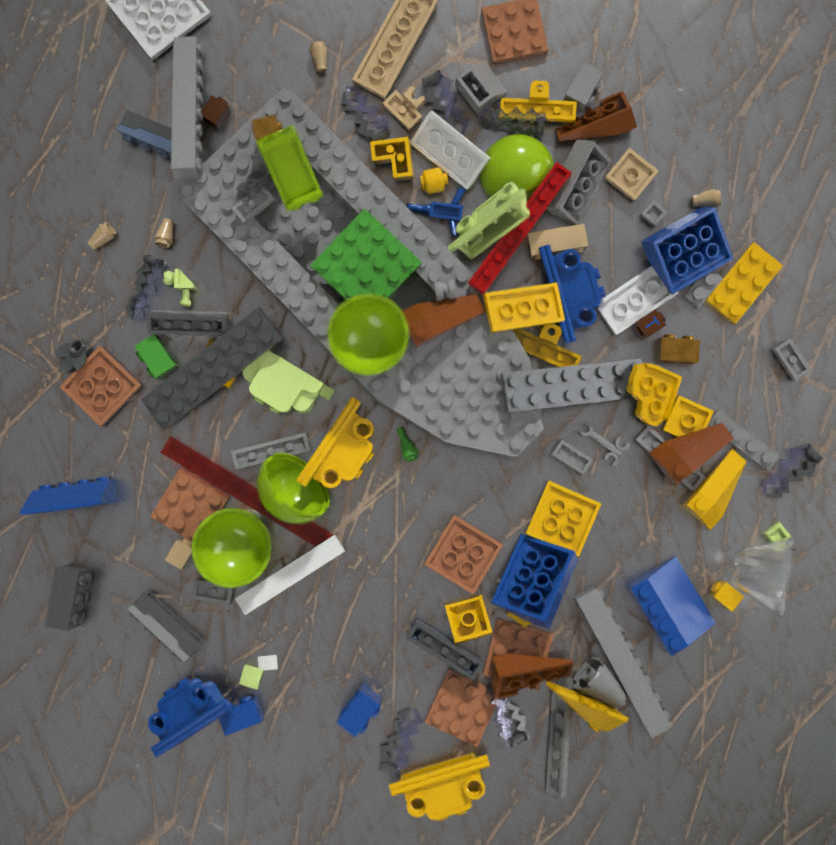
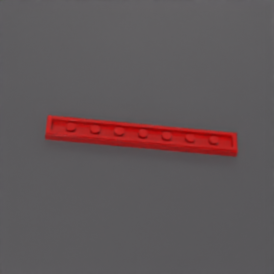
M558 162L554 164L526 203L529 217L499 239L469 280V286L482 295L485 294L572 172Z

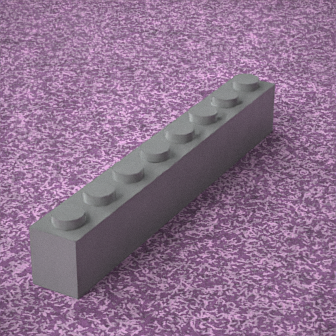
M196 36L174 37L171 170L176 180L199 178V170H202V160L199 158V153H202L200 137L203 136L200 120H203L202 109L200 108V104H203L202 92H200V88H203L202 76H200V72H203V63L200 60V56H203L202 44L198 43Z
M593 586L574 596V600L623 690L626 692L647 734L654 738L672 728L669 722L672 720L669 713L660 706L662 700L657 692L653 693L650 687L653 684L648 675L644 676L642 673L643 665L638 657L634 658L632 654L634 649L631 643L623 638L624 630L619 623H615L613 619L615 614L611 607L605 605L603 600L606 597L602 590H597Z

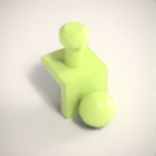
M175 269V273L172 271L164 272L162 274L163 283L166 285L174 284L176 290L182 291L180 305L182 307H190V291H197V287L179 269Z

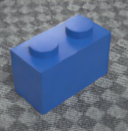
M250 695L239 699L240 702L236 704L229 702L233 709L219 718L225 736L263 721L265 717L257 696L252 698Z

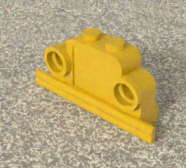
M351 397L296 479L297 482L306 487L312 478L326 488H335L340 484L341 480L350 482L353 478H359L363 472L361 466L364 462L368 464L374 455L371 453L373 445L368 440L374 431L373 424L370 420L362 418L355 413L361 405L360 401Z
M470 753L400 775V781L389 784L392 797L404 793L407 811L413 817H422L427 814L431 820L443 821L450 815L465 814L471 808L472 800H477L484 795L485 785L480 769L490 767L487 754L476 757L475 753Z

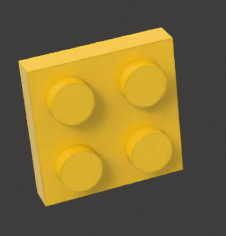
M678 395L662 431L675 437H680L707 428L714 411Z

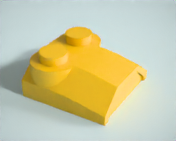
M482 595L445 605L455 644L469 642L493 634Z

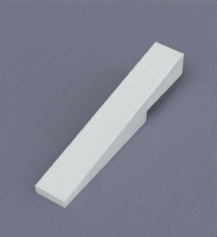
M336 535L244 592L235 600L246 615L345 552V549Z

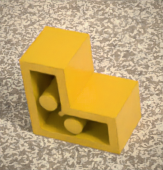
M408 137L370 142L372 161L375 165L392 163L393 178L396 182L414 179L411 143Z

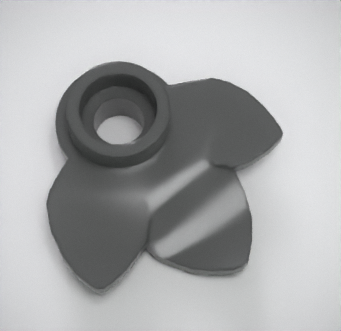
M256 171L247 177L246 182L238 185L237 191L239 193L243 192L248 198L254 197L261 193V186L269 182L272 176L271 174L263 175L262 171Z
M76 339L71 343L63 344L56 350L55 355L63 358L60 366L61 372H69L74 368L79 371L85 365L87 360L86 354L89 350V345L86 341Z

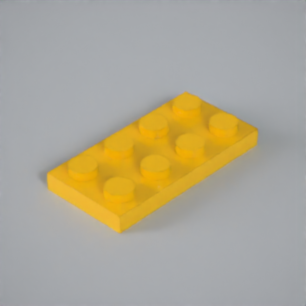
M753 242L723 277V280L705 302L734 325L783 265Z
M557 283L483 294L491 333L565 321Z

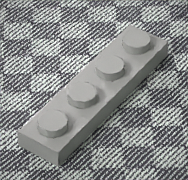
M716 410L712 415L707 427L723 423L734 438L729 444L764 470L769 471L780 457L779 454L721 411Z
M649 425L635 439L648 453L666 441ZM697 469L681 482L690 491H694L706 477Z
M302 433L234 450L231 453L235 470L263 464L268 457L275 453H287L294 456L310 452L311 449L307 433Z

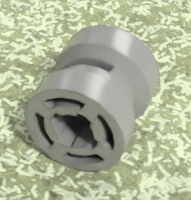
M448 279L446 282H434L436 301H443L444 298L456 299L454 279Z

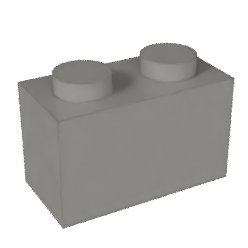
M583 61L563 101H577V109L583 112L585 106L589 107L594 99L592 95L594 90L598 91L604 80L601 79L603 72Z

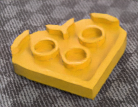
M635 364L629 376L626 389L629 394L638 400L635 410L636 417L640 418L645 424L659 426L658 424H661L662 421L668 420L682 376L655 364Z

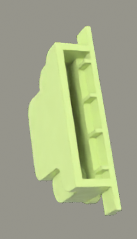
M513 182L507 183L501 190L477 207L471 216L467 215L461 219L456 227L459 238L448 245V249L452 253L460 249L472 260L529 217V210L526 208L525 190L523 188L519 190Z
M269 350L242 371L244 378L251 383L249 391L254 395L252 399L261 405L264 402L269 404V409L278 415L280 412L289 413L293 407L299 413H308L312 410L314 402L319 395L330 400L335 390L326 386L318 379Z

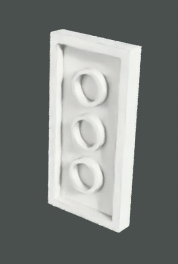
M433 111L428 113L410 141L412 146L467 190L471 188L491 159Z
M650 266L604 297L603 305L597 308V311L616 336L679 294V292L670 294L654 268Z

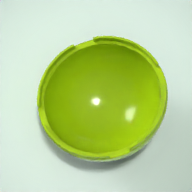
M523 134L508 135L494 142L485 154L491 159L480 173V181L483 190L489 198L501 190L507 183L513 182L519 190L522 188L525 190L527 203L554 166V161L548 149L539 140Z
M361 294L344 301L335 310L328 325L327 336L333 356L343 367L357 374L374 375L389 370L402 358L408 345L409 329L404 314L392 301L375 294Z
M275 453L264 461L257 476V492L263 506L274 517L286 523L304 524L319 518L329 506L330 497L328 489L312 478L306 487L297 482L296 479L307 463L291 454Z
M223 509L209 515L198 526L192 540V558L197 570L206 580L220 587L236 588L251 583L263 573L271 556V539L267 528L258 517L241 509Z

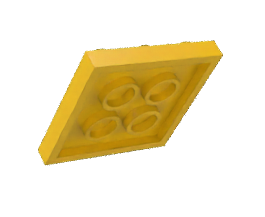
M548 480L525 533L539 540L573 550L576 556L579 557L601 503Z

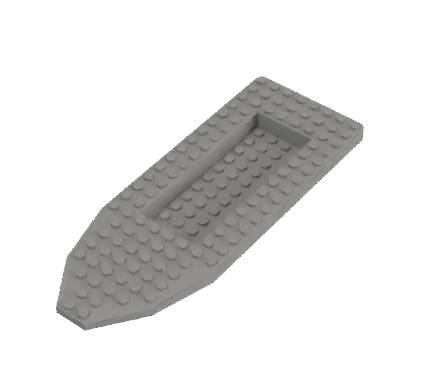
M290 89L280 90L202 164V170H199V178L186 179L178 188V195L182 201L330 352L327 336L328 325L335 310L346 299L325 281L310 264L364 208L422 262L388 298L401 311L415 304L436 301L434 282H446L448 279H454L456 297L477 294L486 311L483 295L468 285L473 274ZM275 115L277 121H281L283 128L294 125L323 196L317 202H308L296 211H287L274 180L271 178L264 186L274 197L275 201L248 223L244 224L231 208L246 196L243 192L239 193L237 191L238 185L246 182L247 177L256 171H262L263 175L270 174L255 140L251 119ZM486 312L418 348L414 346L409 336L404 355L396 365L387 371L374 375H362L348 370L377 401L445 443L517 457L544 430L540 409L505 413L500 374L532 370L531 360L513 330L490 332Z

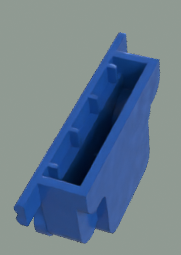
M550 244L539 247L548 284H558L565 321L559 322L564 342L567 344L577 341L574 331L592 326L597 321L595 309L603 305V298L606 297L604 287L599 285L598 279L601 278L598 267L594 268L589 262L582 263L580 254L574 249H567L553 256Z
M185 678L177 683L178 687L176 689L172 687L163 692L164 697L159 699L157 703L159 712L152 714L148 719L150 731L158 735L160 742L151 747V751L156 758L184 742L233 709L229 701L223 698L215 683L211 681L203 683L199 678L188 681Z

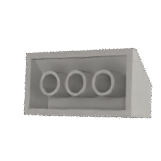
M576 139L563 165L572 174L546 208L553 216L571 225L582 224L613 163L594 141Z

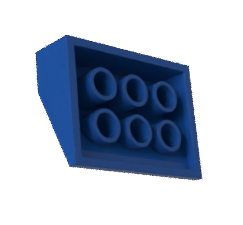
M701 207L641 241L647 259L670 294L680 291L734 259L715 207Z
M108 477L96 478L97 482L91 483L89 479L78 480L76 485H70V482L58 483V487L51 488V484L39 486V490H32L20 510V515L118 503L115 480H109Z
M521 534L491 603L532 624L549 630L578 562L575 551Z
M676 557L671 558L626 586L664 650L671 656L688 647L716 624Z

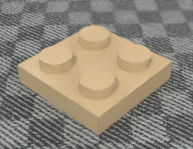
M629 147L604 179L634 202L659 171Z

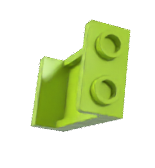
M294 125L256 140L287 211H296L302 205L308 202L315 203L323 196Z

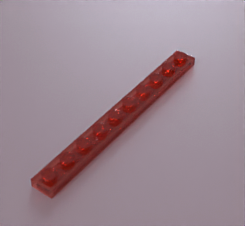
M172 436L169 437L160 452L315 547L334 536V534L313 521L304 524H291L277 519L263 506L255 486Z

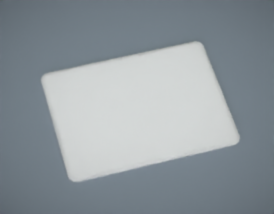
M277 655L259 656L258 667L264 669V671L278 669Z

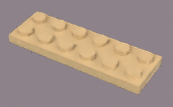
M395 0L352 78V82L386 100L439 0Z

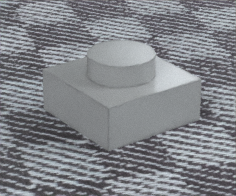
M653 200L640 216L651 226L655 227L668 211Z

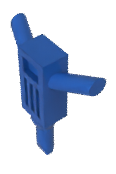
M458 188L451 204L431 201V204L426 205L407 203V208L412 212L423 213L429 216V219L448 221L451 235L459 237V234L456 232V223H459L462 219L463 205L458 204L465 189Z

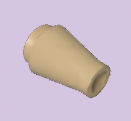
M325 42L310 43L309 52L315 66V71H326L327 46H325Z
M712 189L692 196L693 207L716 208L721 205L720 190Z
M163 218L154 236L155 245L161 248H169L173 244V220Z
M104 222L98 226L87 243L96 250L112 240L116 231L108 223Z

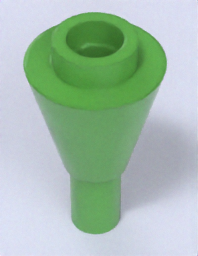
M404 427L397 428L401 439L402 460L411 462L418 459L417 455L420 452L407 436Z

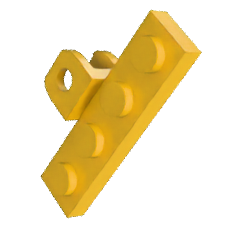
M534 80L530 86L529 99L501 98L500 119L538 121V118H544L545 121L575 123L577 101L548 100L549 83L547 81Z
M555 324L543 325L538 336L522 329L513 330L526 353L557 367L579 365L582 356L557 345L562 332L561 327ZM550 328L554 330L552 336L548 334Z

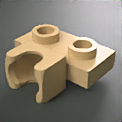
M411 86L403 96L395 90L382 103L383 107L409 132L423 119V116L418 111L426 102L424 96L418 99L412 98L415 95L414 86Z

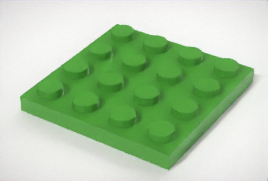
M364 208L310 266L346 300L361 294H375L388 299L422 262Z

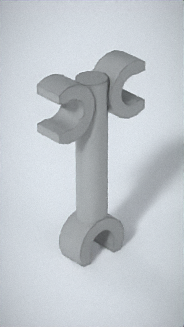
M585 422L584 425L588 427V432L585 433L579 430L578 433L584 437L589 436L610 451L604 455L603 459L607 460L609 456H613L614 461L611 465H617L618 457L629 448L630 444L626 443L624 447H620L619 441L622 438L618 437L613 445L596 433L589 422Z

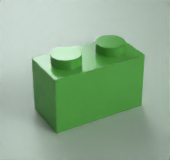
M152 334L134 346L137 350V357L141 362L146 363L148 366L146 370L152 378L155 377L161 380L179 368L156 334Z

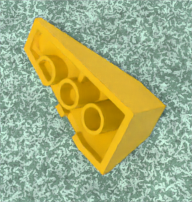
M731 448L681 505L708 530H711L723 517L747 461Z
M549 681L546 683L577 715L589 723L588 727L594 731L599 732L601 729L609 732L628 721V717L596 699Z

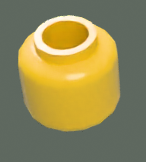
M439 167L424 170L422 175H420L422 191L425 190L427 194L443 192L445 185L448 184L447 173H443Z

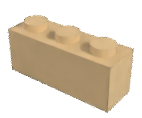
M585 224L531 232L526 236L529 259H535V261H542L539 247L548 244L551 246L553 256L567 249H574L579 254L584 253L583 250H586L588 247Z

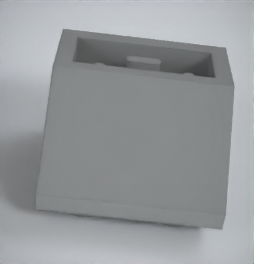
M485 62L470 66L456 77L455 87L477 115L508 93Z

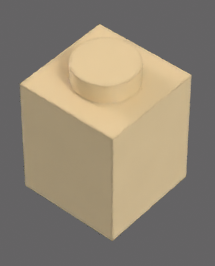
M186 538L176 540L165 561L180 570L185 569L192 558V542Z

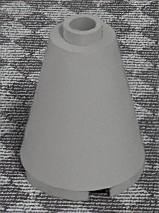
M598 657L590 658L593 661L589 663L585 661L574 676L573 680L576 683L573 684V687L577 691L614 709L623 707L627 702V694L604 662Z

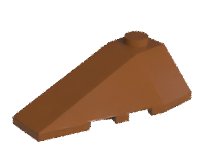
M620 91L602 99L600 105L592 109L589 107L586 109L583 116L576 117L575 123L565 122L555 130L559 141L619 135L630 132L632 129L637 128L632 108L624 92Z
M477 294L456 297V299L419 303L402 311L408 324L409 336L416 348L486 312Z
M720 423L664 441L651 450L649 454L670 483L678 484L734 438L724 424Z
M519 654L496 655L492 657L490 664L494 700L518 695V690L529 687L530 690L536 688L535 685L542 681L552 682L571 675L574 662L570 659Z

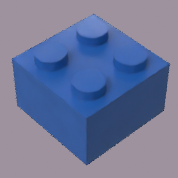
M362 683L339 713L336 723L354 737L358 733L362 735L369 725V719L371 717L374 719L381 710V696Z

